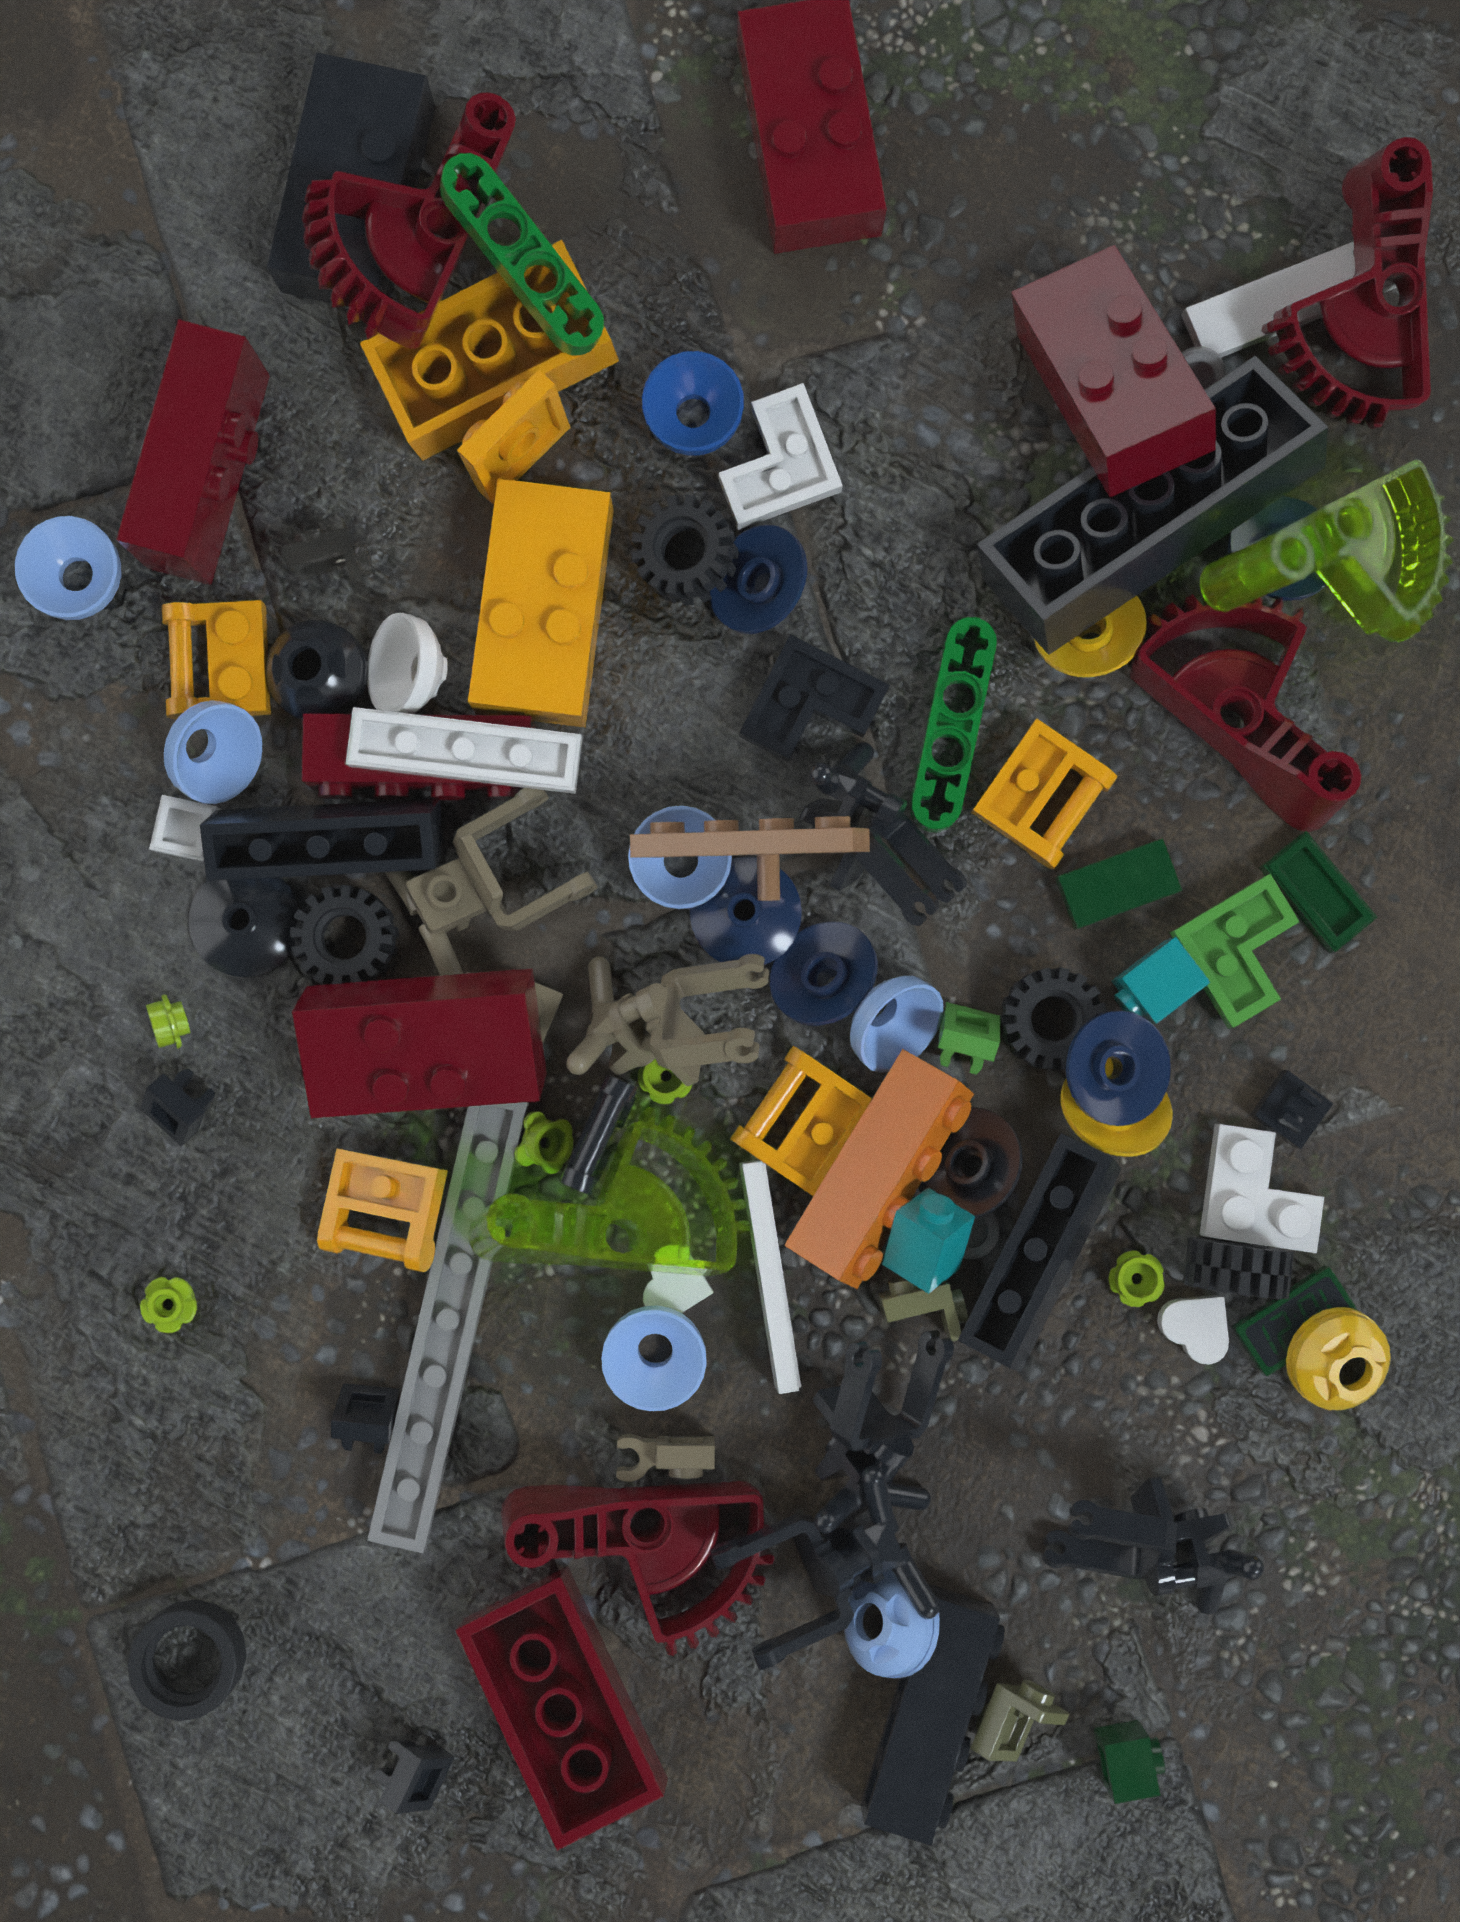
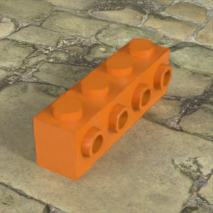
M902 1049L784 1246L838 1281L858 1289L862 1281H867L874 1275L882 1261L883 1253L881 1249L890 1236L896 1211L912 1199L922 1181L926 1182L934 1175L942 1159L940 1150L951 1132H957L966 1122L971 1111L970 1100L974 1093L959 1080Z

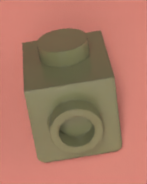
M903 1277L888 1282L890 1290L877 1293L882 1314L887 1323L940 1310L946 1336L951 1338L952 1341H957L961 1335L959 1324L967 1323L968 1321L967 1309L960 1288L951 1290L950 1284L946 1280L928 1294Z
M1023 1680L1021 1686L997 1683L990 1702L983 1707L981 1714L977 1718V1733L970 1749L988 1761L1017 1762L1034 1721L1041 1724L1065 1725L1069 1713L1053 1703L1054 1693L1035 1682Z

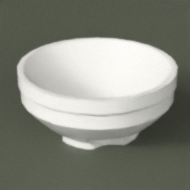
M394 613L382 622L371 644L368 656V693L376 710L414 714L428 703L431 698L437 696L439 686L446 680L447 658L443 656L438 639L425 620L411 614Z

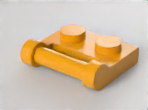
M263 601L200 604L172 602L163 604L162 623L168 625L171 698L166 699L167 718L178 719L188 708L200 702L210 700L231 703L246 710L251 716L271 715L270 690L267 686L265 675L268 639L266 605ZM206 625L209 697L204 698L194 697L191 626Z
M1036 718L971 813L1027 851L1036 861L1050 869H1055L1064 856L1060 850L1100 792L1109 791L1116 781L1117 775L1106 765ZM1070 768H1072L1083 779L1043 837L1031 830L1030 826Z
M792 1046L784 1058L788 1062L745 1127L743 1128L739 1125L730 1137V1140L814 1196L872 1098L797 1047ZM808 1076L819 1083L820 1086L776 1150L765 1143L763 1139L805 1077Z
M337 1148L318 1230L317 1242L319 1249L332 1253H341L346 1249L404 1262L407 1269L426 1272L430 1268L435 1255L433 1237L448 1171ZM349 1210L410 1222L407 1239L349 1227L347 1222Z

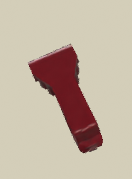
M488 92L478 93L469 99L431 186L427 189L412 188L340 171L334 172L332 180H312V183L308 185L304 199L307 204L304 207L302 221L305 228L303 236L305 248L310 250L308 258L310 269L319 271V289L332 290L330 297L332 308L349 307L346 315L348 325L360 321L367 324L365 329L367 340L379 333L409 349H416L422 344L469 238V234L451 213L441 197L440 181L445 164L451 157L460 153H472L484 159L497 174L516 122L513 108L501 96ZM458 174L455 190L458 193L466 189L472 192L479 201L478 212L474 215L478 218L484 206L476 193L479 180L475 176L472 179L466 180L461 174ZM335 213L365 219L367 245L374 261L396 286L428 303L424 313H417L392 300L378 290L359 271L342 243L335 220ZM434 234L440 235V236H442V237L445 238V239L439 238V237L435 236Z
M1403 137L1389 143L1350 169L1343 180V198L1349 208L1352 209L1353 227L1351 228L1352 237H1354L1353 255L1355 259V274L1353 278L1276 311L1273 315L1274 320L1262 325L1261 329L1263 334H1271L1276 331L1279 342L1272 344L1268 348V353L1273 356L1284 352L1288 361L1280 365L1278 373L1281 375H1286L1293 371L1298 373L1299 377L1293 382L1292 390L1298 393L1308 387L1313 388L1309 395L1308 405L1312 407L1321 405L1328 398L1326 416L1331 418L1340 416L1346 409L1345 417L1347 424H1359L1365 417L1367 427L1371 429L1382 427L1388 412L1416 408L1421 403L1427 401L1431 393L1425 253L1433 197L1432 160L1430 152L1424 143L1410 137ZM1385 280L1393 282L1398 288L1399 302L1396 307L1387 303L1383 296L1382 290ZM1319 303L1322 319L1330 337L1348 356L1363 364L1374 367H1402L1403 399H1384L1365 395L1342 384L1329 374L1315 358L1304 339L1297 317L1298 311Z
M1238 588L1230 591L1225 603H1222L1214 589L1212 592L1207 593L1203 605L1192 594L1186 597L1182 604V610L1172 602L1165 606L1162 612L1163 619L1155 614L1149 616L1146 619V635L1149 639L1141 646L1131 661V679L1232 763L1264 803L1286 823L1299 831L1307 832L1319 830L1357 792L1361 784V772L1358 764L1352 757L1343 752H1327L1312 740L1314 736L1307 732L1304 733L1294 725V721L1286 718L1275 707L1277 694L1307 630L1306 625L1300 622L1304 615L1303 607L1295 609L1291 615L1281 612L1284 607L1282 597L1275 599L1270 607L1263 606L1260 591L1253 593L1248 603H1244ZM1208 628L1244 629L1267 636L1281 643L1284 647L1277 664L1259 654L1245 650L1223 649L1207 652L1187 662L1172 677L1148 658L1169 641L1184 634ZM1229 710L1236 712L1243 719L1245 726L1233 728L1223 721L1220 711Z
M747 1481L625 1488L569 1485L525 1486L517 1488L508 1494L502 1505L501 1517L506 1551L512 1561L521 1567L535 1568L543 1566L551 1559L559 1558L579 1559L610 1555L625 1557L629 1562L654 1640L657 1643H664L667 1654L673 1657L677 1653L676 1639L685 1637L690 1648L696 1649L699 1645L696 1631L705 1627L711 1637L717 1638L719 1629L715 1619L722 1615L726 1621L735 1623L738 1616L732 1607L734 1601L737 1600L746 1606H751L753 1602L752 1595L745 1587L747 1583L755 1586H764L766 1579L763 1573L755 1567L756 1564L771 1565L774 1562V1555L768 1549L740 1560L734 1564L723 1582L698 1604L673 1616L659 1619L655 1615L649 1595L676 1588L690 1579L703 1566L711 1554L710 1550L714 1547L718 1535L720 1504L750 1502L747 1535L770 1526L764 1524L763 1496L751 1483ZM653 1508L660 1512L658 1522L649 1530L640 1531L630 1526L632 1517L640 1509ZM533 1523L532 1528L525 1529L526 1524Z

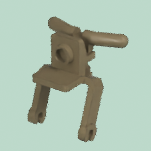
M523 788L511 800L459 828L452 841L459 856L458 859L417 877H414L411 871L384 872L404 901L411 915H420L424 924L418 930L429 949L440 976L464 974L446 934L451 929L456 927L458 932L466 929L471 918L487 911L488 915H492L494 921L501 929L518 931L567 902L581 899L598 888L589 872H585L512 914L507 915L501 902L503 892L481 853L476 840L546 802L549 797L545 790Z
M747 954L739 960L673 969L662 976L661 984H651L637 991L635 996L628 993L622 996L620 1000L614 1001L610 963L604 957H594L588 964L592 1003L590 1021L592 1023L587 1027L585 1038L567 1058L568 1070L576 1075L584 1074L606 1047L613 1044L609 1069L616 1075L623 1074L636 1067L646 1066L656 1059L658 1065L670 1069L686 1086L698 1082L701 1065L729 1061L737 1063L755 1061L759 1055L760 1045L754 1042L755 1032L753 1030L736 1028L729 1032L705 1035L681 1009L680 1000L686 996L742 988H761L768 983L769 970L764 968L765 958L758 954Z

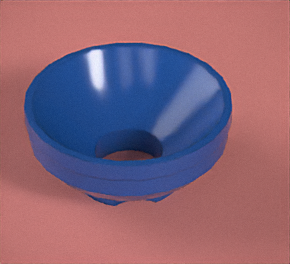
M687 351L668 357L660 362L650 373L642 394V410L648 428L655 439L664 447L683 455H704L719 449L734 435L742 419L744 395L740 380L733 369L723 360L712 354ZM698 399L707 405L710 416L705 424L697 428H690L679 421L676 413L679 406L686 400Z

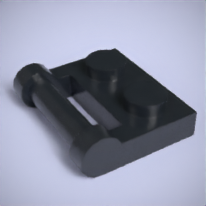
M612 1074L606 1075L600 1088L601 1092L572 1157L559 1180L561 1183L585 1194H592L613 1150L606 1147L615 1126L620 1129L624 1128L636 1101L635 1095L639 1089L638 1087Z

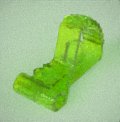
M1419 460L1411 461L1210 563L1203 569L1200 576L1202 596L1209 606L1215 610L1225 612L1300 581L1315 571L1367 635L1378 633L1389 642H1402L1410 639L1421 631V625H1424L1427 620L1433 618L1432 609L1443 601L1440 590L1450 582L1444 570L1454 561L1445 552V549L1454 539L1445 533V525L1452 518L1442 513L1440 505L1447 496L1437 494L1424 463ZM1380 486L1385 488L1390 499L1401 535L1402 568L1395 596L1383 582L1393 564L1396 550V530L1391 509Z
M647 1107L642 1111L638 1122L631 1124L622 1134L595 1206L529 1200L522 1195L506 1194L493 1201L475 1217L470 1224L468 1239L474 1253L482 1259L495 1262L583 1265L710 1277L726 1273L733 1268L737 1255V1235L749 1231L751 1224L745 1220H735L734 1213L746 1207L744 1199L731 1201L728 1195L729 1191L738 1186V1180L736 1178H729L722 1182L718 1175V1172L727 1166V1160L720 1158L710 1164L705 1158L712 1149V1143L705 1141L695 1148L690 1144L695 1136V1128L688 1126L677 1135L673 1133L676 1126L675 1116L668 1115L657 1126L655 1125V1109ZM639 1139L655 1145L670 1154L689 1171L699 1184L707 1199L714 1220L716 1262L690 1260V1226L679 1198L659 1177L642 1168L629 1165ZM498 1219L501 1220L502 1227L496 1226L495 1221ZM609 1225L621 1226L627 1232L629 1247L625 1253L616 1252L608 1245L606 1231ZM505 1230H510L509 1237H505Z

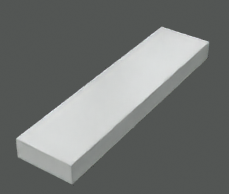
M1354 242L1185 308L1181 316L1194 346L1210 348L1220 357H1224L1277 336L1276 331L1271 334H1263L1261 332L1262 325L1274 320L1273 315L1276 311L1353 278L1355 274ZM1385 280L1382 292L1385 293L1397 287L1393 282ZM1319 303L1298 311L1297 317L1300 326L1322 318Z
M353 707L346 765L354 768L576 794L583 737L581 734Z
M761 1160L740 1162L739 1167L774 1386L779 1394L799 1391L801 1382L766 1164Z

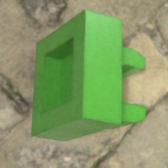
M946 1002L939 1030L938 1048H941V1066L948 1067L951 1062V1056L955 1052L971 1056L970 1073L976 1075L982 1069L984 1060L994 1062L1000 1044V1015Z

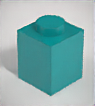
M1177 937L1164 940L1111 980L1119 991L1114 995V999L1121 1010L1138 1014L1152 1024L1160 1022L1211 983Z
M927 1188L896 1211L882 1265L929 1294L960 1269L975 1216L956 1205L950 1198Z

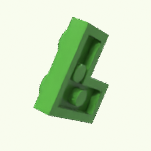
M1268 874L1169 933L1172 938L1177 937L1211 982L1203 989L1227 1029H1231L1281 1000L1252 950L1300 921L1272 875Z

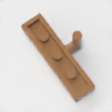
M849 816L815 817V829H794V818L759 819V830L739 831V820L704 821V832L685 833L684 822L650 823V834H630V858L757 855L758 901L780 900L779 854L870 852L869 829L850 828Z

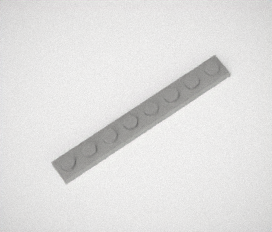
M529 1102L469 1106L467 1109L435 1246V1255L429 1272L367 1541L424 1553L427 1548L515 1167L514 1151L521 1141L524 1128L523 1120L527 1115Z

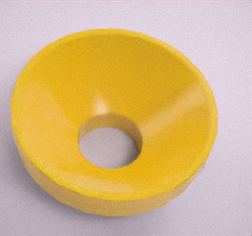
M1348 1307L1326 1309L1311 1316L1293 1335L1286 1357L1287 1374L1297 1392L1316 1406L1327 1410L1354 1408L1367 1401L1383 1384L1390 1365V1346L1385 1334L1378 1325L1361 1311ZM1352 1358H1364L1366 1367L1363 1376L1353 1384H1341L1339 1373L1342 1366Z

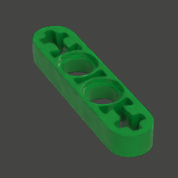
M460 153L451 157L444 166L440 181V193L445 205L554 345L562 352L572 356L584 355L590 352L597 345L604 328V317L597 303L484 159L472 153ZM458 174H461L466 180L472 179L474 176L479 180L476 193L487 207L479 218L474 216L478 212L479 201L472 192L466 189L458 193L455 190ZM492 198H494L497 201L495 203L488 205ZM497 218H506L517 225L520 231V239L510 246L499 245L490 238L487 226ZM534 265L548 267L556 277V286L547 293L535 292L528 287L524 278V272ZM564 292L570 295V297H567L564 305L570 316L575 320H579L584 316L589 321L585 330L587 336L585 338L578 331L573 332L571 335L565 332L564 329L568 322V317L559 304L553 313L547 310V308L555 305L560 300Z
M966 617L958 620L950 628L943 645L910 799V815L913 822L920 829L927 832L939 833L947 830L958 819L963 807L997 643V637L993 628L985 620L978 617ZM968 631L977 633V643L985 645V650L979 649L976 651L969 671H980V678L966 671H948L949 664L959 669L962 663L964 647L960 644H955V639H964ZM952 684L966 685L974 695L973 707L964 713H955L949 710L943 700L944 690ZM950 737L961 745L963 757L958 765L943 767L933 759L932 745L937 739ZM926 771L940 779H958L957 787L948 782L944 786L942 803L951 806L950 813H942L937 821L928 819L929 810L921 807V800H929L934 793L936 780H925Z

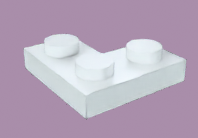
M804 383L751 402V411L768 455L719 472V482L738 530L841 493L843 487Z
M1215 1124L1200 1235L1317 1253L1324 1197L1269 1189L1276 1132Z

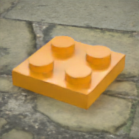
M538 369L528 380L522 379L516 382L504 396L503 405L488 420L482 419L473 424L464 435L462 445L457 451L477 490L492 504L495 502L498 478L517 481L571 428L555 384Z

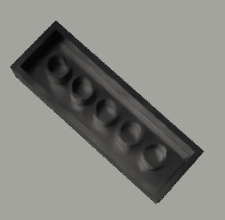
M1256 356L1205 389V392L1215 406V451L1112 497H1109L1091 466L977 543L985 583L1048 655L1325 468L1328 426Z

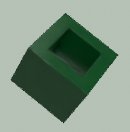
M1139 1720L1095 1727L1094 1734L1103 1782L1114 1804L1161 1796L1157 1775L1165 1773V1762L1158 1738H1150Z

